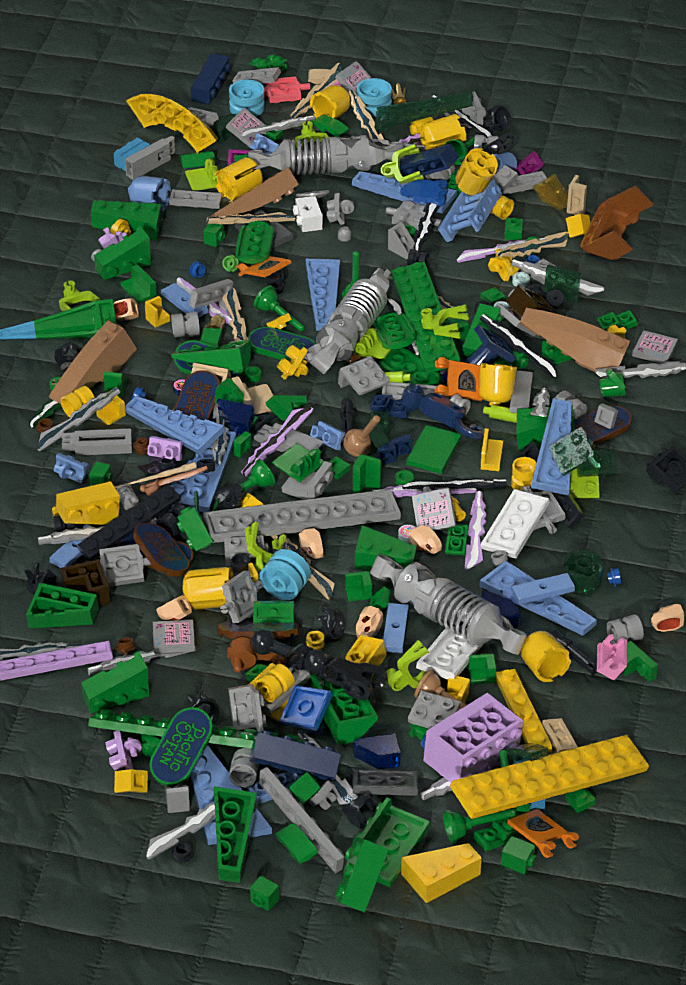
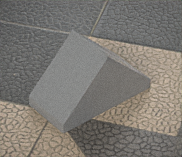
M401 221L388 230V249L408 259L409 251L414 249L415 242Z
M177 784L172 787L165 786L168 813L190 811L187 784Z

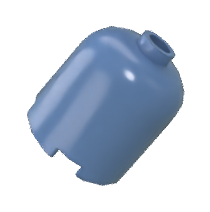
M139 176L132 181L128 188L131 202L161 204V211L168 207V191H171V186L167 179Z

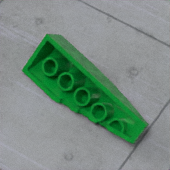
M310 674V680L308 681L310 688L327 690L333 694L323 718L337 745L358 741L378 720V716L368 698L366 700H359L350 697L342 687L330 683L324 678H320L319 675Z

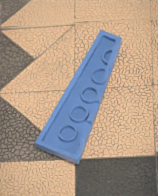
M359 171L352 179V186L359 187L360 189L400 201H411L420 205L426 204L414 202L411 196L409 198L402 196L400 189L409 183L400 184L395 178H386L382 175ZM444 188L447 190V195L444 197L445 205L441 206L437 213L442 214L457 196V190Z
M306 258V270L316 331H320L327 324L330 316L336 309L340 260Z
M135 396L125 405V412L173 440L183 441V446L199 455L225 432V428L221 424L206 419L203 421L194 415H185L180 410H170L168 406L157 404Z
M555 398L552 400L531 488L569 495L571 401Z
M505 561L480 580V587L518 604L511 592V586L535 581V579ZM559 595L519 604L580 635H585L596 626L597 620Z

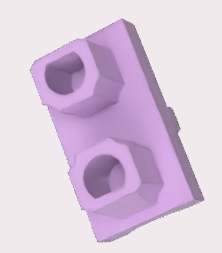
M106 227L103 229L105 235L98 240L105 249L111 244L115 245L122 241V237L127 234L118 231L114 235Z
M151 436L149 438L148 455L180 461L182 460L181 450L183 441Z
M117 730L114 732L115 738L105 742L110 755L118 753L109 757L110 765L114 771L123 767L126 770L133 769L131 756L136 757L137 753L141 751V742L132 737L127 740L123 739L121 731Z

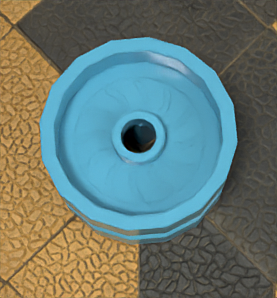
M371 78L358 83L356 95L361 98L366 106L365 110L370 113L371 117H381L390 112L392 108V87L387 81ZM356 100L357 111L363 115Z
M248 79L239 80L230 85V112L236 116L245 108L255 117L261 115L265 109L263 85L260 82Z
M288 549L276 551L260 572V581L265 590L278 599L288 601L297 596L311 577V570L305 559Z

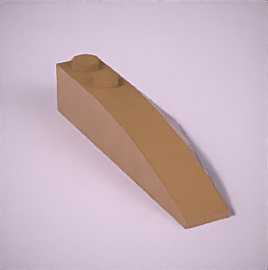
M288 167L263 181L260 185L238 197L209 217L229 214L242 215L272 201L275 204L283 199V194L287 196L294 192L293 188L299 184Z
M526 308L520 320V324L535 335L545 338L546 342L551 346L555 345L562 350L561 353L575 359V363L594 372L596 369L619 367L630 343L629 340L594 325L547 311Z
M108 320L79 352L50 393L49 398L61 404V397L71 392L74 393L76 389L82 386L92 389L94 384L99 381L103 382L104 371L117 373L137 351L136 346L124 328Z

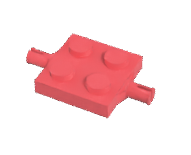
M296 77L277 78L274 83H265L264 94L268 96L270 103L301 100V90H310V83L300 84Z

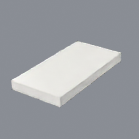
M514 489L481 542V549L491 552L506 551L507 556L517 558L550 503L549 498Z
M445 628L428 648L429 653L418 660L416 668L425 672L432 669L439 677L447 680L448 678L455 679L469 663V656L475 655L483 644L477 646L468 639L463 638V636L457 635V632H452L451 629Z

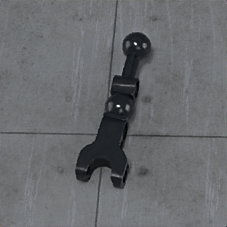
M258 630L250 639L251 647L257 654L266 655L273 652L284 656L290 667L299 668V670L305 669L311 675H319L320 678H324L326 681L342 687L348 696L359 700H366L371 696L372 688H381L388 681L387 672L379 666L371 663H354L340 657L334 658L333 655L327 656L323 651L313 650L312 647L309 648L306 644L302 643L296 647H291L276 641L275 636L269 630ZM372 674H377L381 681L371 677ZM363 687V689L365 690V693H363V692L360 690V688Z

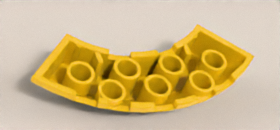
M140 94L126 100L144 128L150 125L165 124V127L183 133V137L196 152L203 150L218 140L212 129L200 117L168 98L155 94Z

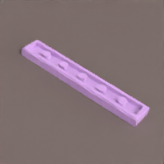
M105 641L0 661V681L111 660L113 655L110 643Z

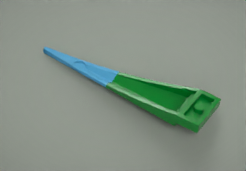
M113 299L93 301L48 317L1 329L0 340L92 338L108 320L116 324Z

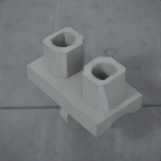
M336 193L333 200L327 201L329 210L327 211V217L329 222L339 221L340 225L345 224V214L354 211V203L350 200L341 202L340 193Z

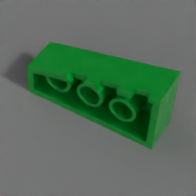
M93 200L91 208L92 227L98 229L108 227L110 230L117 220L123 219L129 223L131 233H135L136 229L141 226L152 240L158 241L162 222L161 204Z
M214 786L219 880L241 883L257 808V793Z

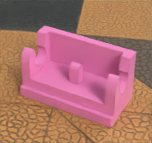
M611 634L602 643L599 642L597 645V672L615 680L627 667V640L622 637L617 643L613 644L610 641L613 640L614 635Z

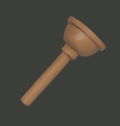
M375 415L363 430L352 429L345 434L343 445L349 454L359 457L360 454L367 455L371 451L372 440L369 434L379 423L380 417Z
M432 669L423 676L414 695L417 699L420 692L425 691L460 701L444 691L445 689L441 687L439 677ZM461 702L460 709L464 708L467 705Z

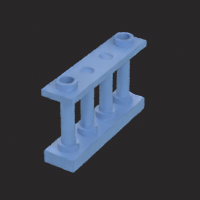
M494 179L490 181L485 191L472 196L463 192L459 194L438 228L446 242L452 241L458 230L472 225L476 232L481 229L502 194L500 187Z

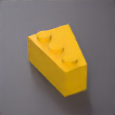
M111 481L56 494V510L64 523L107 525L119 516L120 495Z
M469 843L402 857L401 875L425 903H428L481 875L482 858Z

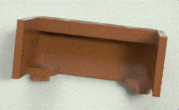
M637 186L605 200L599 205L580 247L585 252L610 260H617L622 255L631 252L633 248L622 238L625 228L629 224L636 223L640 212L652 207L653 203Z

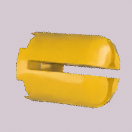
M457 114L436 119L421 126L420 140L422 146H425L426 151L444 146L451 139H457L462 142L467 140L465 127L460 126L458 121L460 117Z
M482 148L470 150L456 173L455 179L461 192L470 196L485 191L498 167L495 156L482 151Z
M243 158L215 172L214 176L217 175L218 182L215 186L218 192L222 193V198L227 197L230 199L229 202L234 201L263 182L261 169L253 171L258 166L253 159Z
M218 567L188 571L183 579V596L189 601L191 609L220 608L224 605L226 599L223 595L222 585L234 577L232 568Z

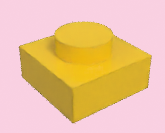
M289 313L266 324L268 327L282 329L287 326L286 322L292 319Z

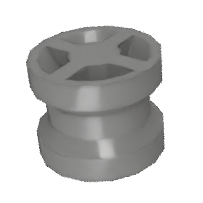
M455 394L450 399V401L465 410V415L467 414L471 406L470 400L462 399L459 394Z

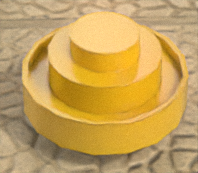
M123 219L117 220L110 229L111 234L114 235L118 231L126 233L127 236L131 235L129 223Z

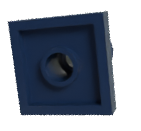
M479 324L476 326L474 331L482 341V344L465 360V363L475 365L488 363V365H492L498 355L511 363L515 360L516 356L502 338Z

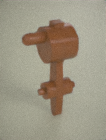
M246 637L234 639L227 649V658H230L231 665L236 673L253 667L256 659L272 661L275 665H285L286 662L284 656L273 652L266 655L257 654L251 647L250 638Z

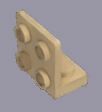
M239 376L232 378V381L244 394L243 411L252 415L271 411L265 403L273 396L267 384L247 388Z

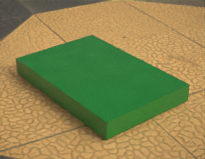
M426 425L408 456L406 465L442 474L461 440V434Z

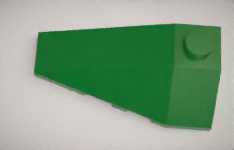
M232 341L221 347L214 344L205 347L204 350H202V347L177 350L171 356L174 359L224 368L233 371V373L243 372V369L249 365L252 341Z

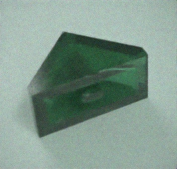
M237 114L218 116L219 119L214 122L213 132L218 137L217 141L219 144L222 145L233 134L225 127Z

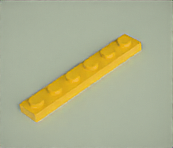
M516 670L496 672V682L510 711L523 720L521 735L531 756L552 752V744Z

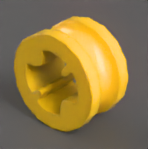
M311 631L307 634L306 645L309 648L321 650L324 647V634L322 632Z

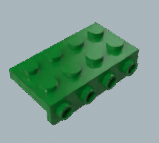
M386 797L383 803L380 802L378 804L373 818L370 817L368 819L365 830L360 832L357 837L389 849L377 882L391 887L401 871L402 857L412 855L429 829L430 821L391 806V798ZM349 847L348 850H347V852H346V855H345V859H346V860H348L351 847Z

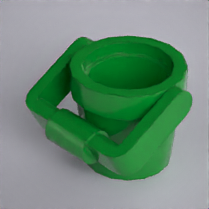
M610 368L606 369L605 373L608 377L599 380L602 397L625 396L626 392L622 374H615Z

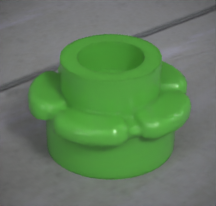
M234 255L226 256L222 262L223 267L228 272L236 271V266L239 264L238 258H235Z

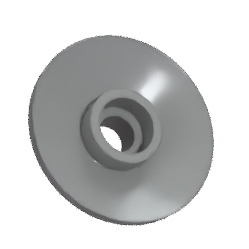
M330 191L298 193L296 196L299 198L316 196L317 202H319V198L326 196Z

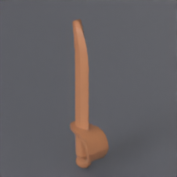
M204 466L160 480V478H157L154 482L141 485L140 491L146 492L148 496H151L161 489V485L194 476L208 468Z

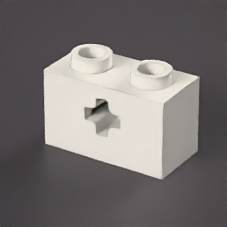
M316 196L295 198L293 213L296 216L297 225L301 227L302 232L322 230V213Z

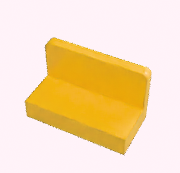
M485 429L481 453V470L500 471L503 441L488 439L489 429Z

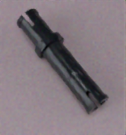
M348 398L341 401L342 411L340 412L342 431L345 434L354 429L353 420L355 418L353 402Z
M557 630L552 631L554 636L557 637L556 639L569 651V656L590 672L591 675L597 673L592 668L593 666L597 669V662L576 647L571 639H566Z

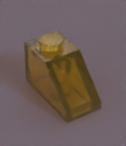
M556 174L541 180L533 186L542 202L558 210H562L567 206L568 194Z

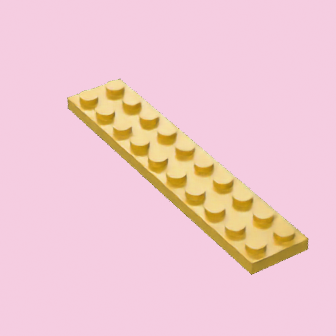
M628 735L452 780L450 787L469 817L473 819L646 772L649 765Z

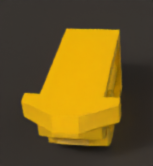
M360 635L346 654L345 659L354 663H371L380 666L387 656L384 640Z

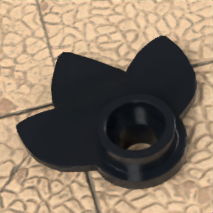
M149 456V464L138 465L142 472H148V474L153 475L176 468L174 459Z
M235 484L231 489L223 487L215 493V500L220 498L217 511L236 509L242 506L240 497L242 487L239 484Z

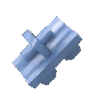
M259 133L256 134L254 142L250 145V148L262 150L265 154H270L279 147V144Z
M319 421L318 426L313 425L310 436L322 440L325 445L335 450L341 449L340 444L345 435V432L323 421Z
M56 454L54 472L59 473V477L63 479L70 478L79 483L85 482V475L89 473L90 467L88 463H81L70 455Z

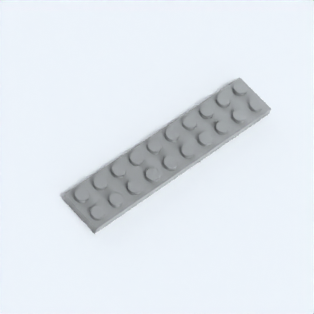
M391 489L203 512L204 523L214 541L213 543L224 542V538L246 537L244 529L248 526L252 527L254 522L259 523L257 536H271L302 532L305 529L314 528L318 530L400 519L401 516Z

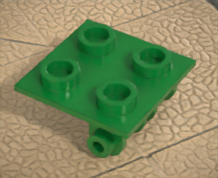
M276 54L268 55L266 59L254 58L252 59L253 62H248L249 65L257 67L256 70L279 67L280 71L284 72L287 69V65L284 63L287 59L276 56Z
M296 443L275 459L272 464L300 483L321 467L325 461L320 459L321 451L316 448L308 451Z

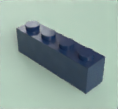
M210 54L191 87V101L210 104L213 98L215 99L222 82L226 80L227 73L231 71L229 56Z
M448 144L404 157L400 161V171L403 177L418 171L421 172V175L425 176L449 169L459 157L452 145Z
M261 731V733L258 732L254 736L249 761L301 775L308 772L309 775L317 779L332 782L336 778L341 753L335 752V749L330 747H323L321 749L315 747V744L311 742L298 743L294 742V739L291 737L282 736V738L275 737L271 732Z

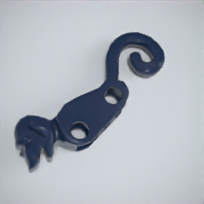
M409 384V386L404 388L401 404L406 407L408 412H413L420 408L421 412L426 416L451 428H455L459 433L468 438L484 439V427L477 424H470L469 427H466L462 423L465 415V410L437 393L424 395V391L419 385Z

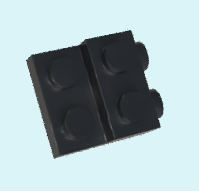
M675 445L669 449L664 448L658 454L657 459L653 457L646 464L648 468L645 472L658 485L663 482L675 494L686 485V456Z

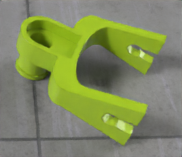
M307 121V125L306 122H303L301 135L295 137V145L298 150V140L300 139L301 149L303 150L305 138L308 143L311 138L315 142L317 138L323 141V138L329 136L326 133H316L311 121Z
M413 144L395 151L392 156V162L385 163L381 167L383 176L386 178H396L400 184L424 180V176L421 175L420 171L405 177L402 176L400 171L401 157L420 153L419 148Z
M68 281L69 285H67V282L64 283V298L59 300V307L64 312L70 310L69 305L81 301L93 302L100 300V298L91 291L79 292L75 288V282Z
M461 305L442 309L437 315H433L430 308L423 309L421 311L422 326L424 329H433L435 335L460 339V332L454 331L459 329L458 323L446 326L441 325L449 317L469 320L468 313H459L466 312L467 306Z
M254 522L252 527L248 526L244 530L247 550L256 557L254 567L259 577L261 570L274 554L264 551L256 544L259 523ZM283 534L279 536V540L275 539L272 541L273 549H282L286 535Z
M419 640L398 660V671L394 668L386 671L388 684L394 691H399L408 684L412 688H417L419 682L427 673L422 670L418 676L412 677L408 669V665L411 662L429 653Z

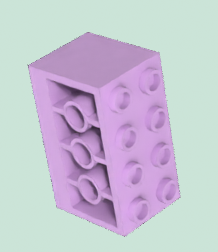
M486 693L427 730L423 761L450 783L452 780L487 772L494 766L501 764L499 751L506 750L508 757L515 755L519 751L523 720L490 694Z

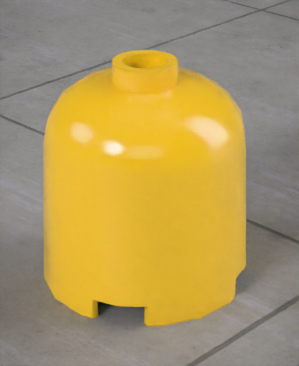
M332 85L312 95L310 107H313L315 118L323 114L336 119L348 111L351 99L345 88L339 85Z
M481 363L479 379L480 397L483 400L489 401V405L500 406V403L509 401L514 391L517 367Z
M536 631L526 637L521 649V657L534 675L542 682H552V678L557 675L563 676L571 664L569 651L553 635L546 631Z

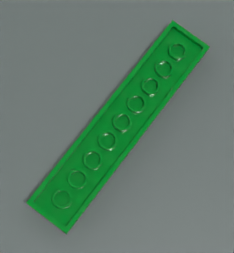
M416 262L412 265L391 270L405 315L416 332L415 344L425 373L428 374L447 369L435 367V361L440 357L461 362L452 337L435 335L433 329H424L422 326L421 311L423 309H432L433 315H437L442 310L425 262ZM446 319L444 320L441 326L447 325Z
M103 709L89 718L88 727L163 736L172 718L155 720L154 716L142 715L140 718L133 717V713L122 712L121 715L113 714L112 710ZM212 724L213 733L208 743L252 749L257 730L245 729L244 731H236V727L224 726V729L216 728V725ZM271 732L274 734L275 737L282 738L281 736H278V733ZM286 735L287 737L293 738L294 742L302 743L304 741L302 739H298L299 736L297 735Z

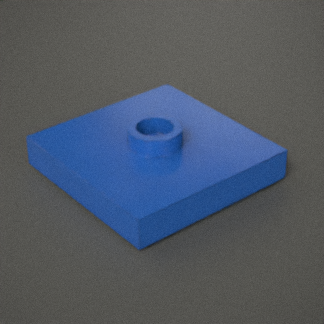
M295 685L279 722L282 725L317 731L333 694L327 690Z

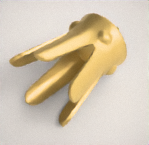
M397 83V94L392 89L394 105L401 107L406 104V87L402 94L401 86Z
M214 315L211 318V322L204 328L211 326L210 328L222 329L225 320L220 315Z

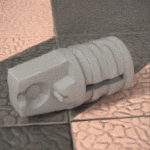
M124 484L117 488L120 502L126 511L139 504V499L129 484Z

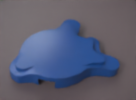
M444 179L436 181L415 180L400 189V194L407 198L413 197V201L417 203H433L438 206H444V197L447 195V190L444 188L447 187V181Z

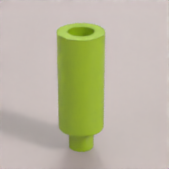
M404 371L384 372L389 378V382L405 383V381H411V374H405Z
M491 405V407L484 406L483 413L489 414V418L517 423V413L509 412L510 408Z

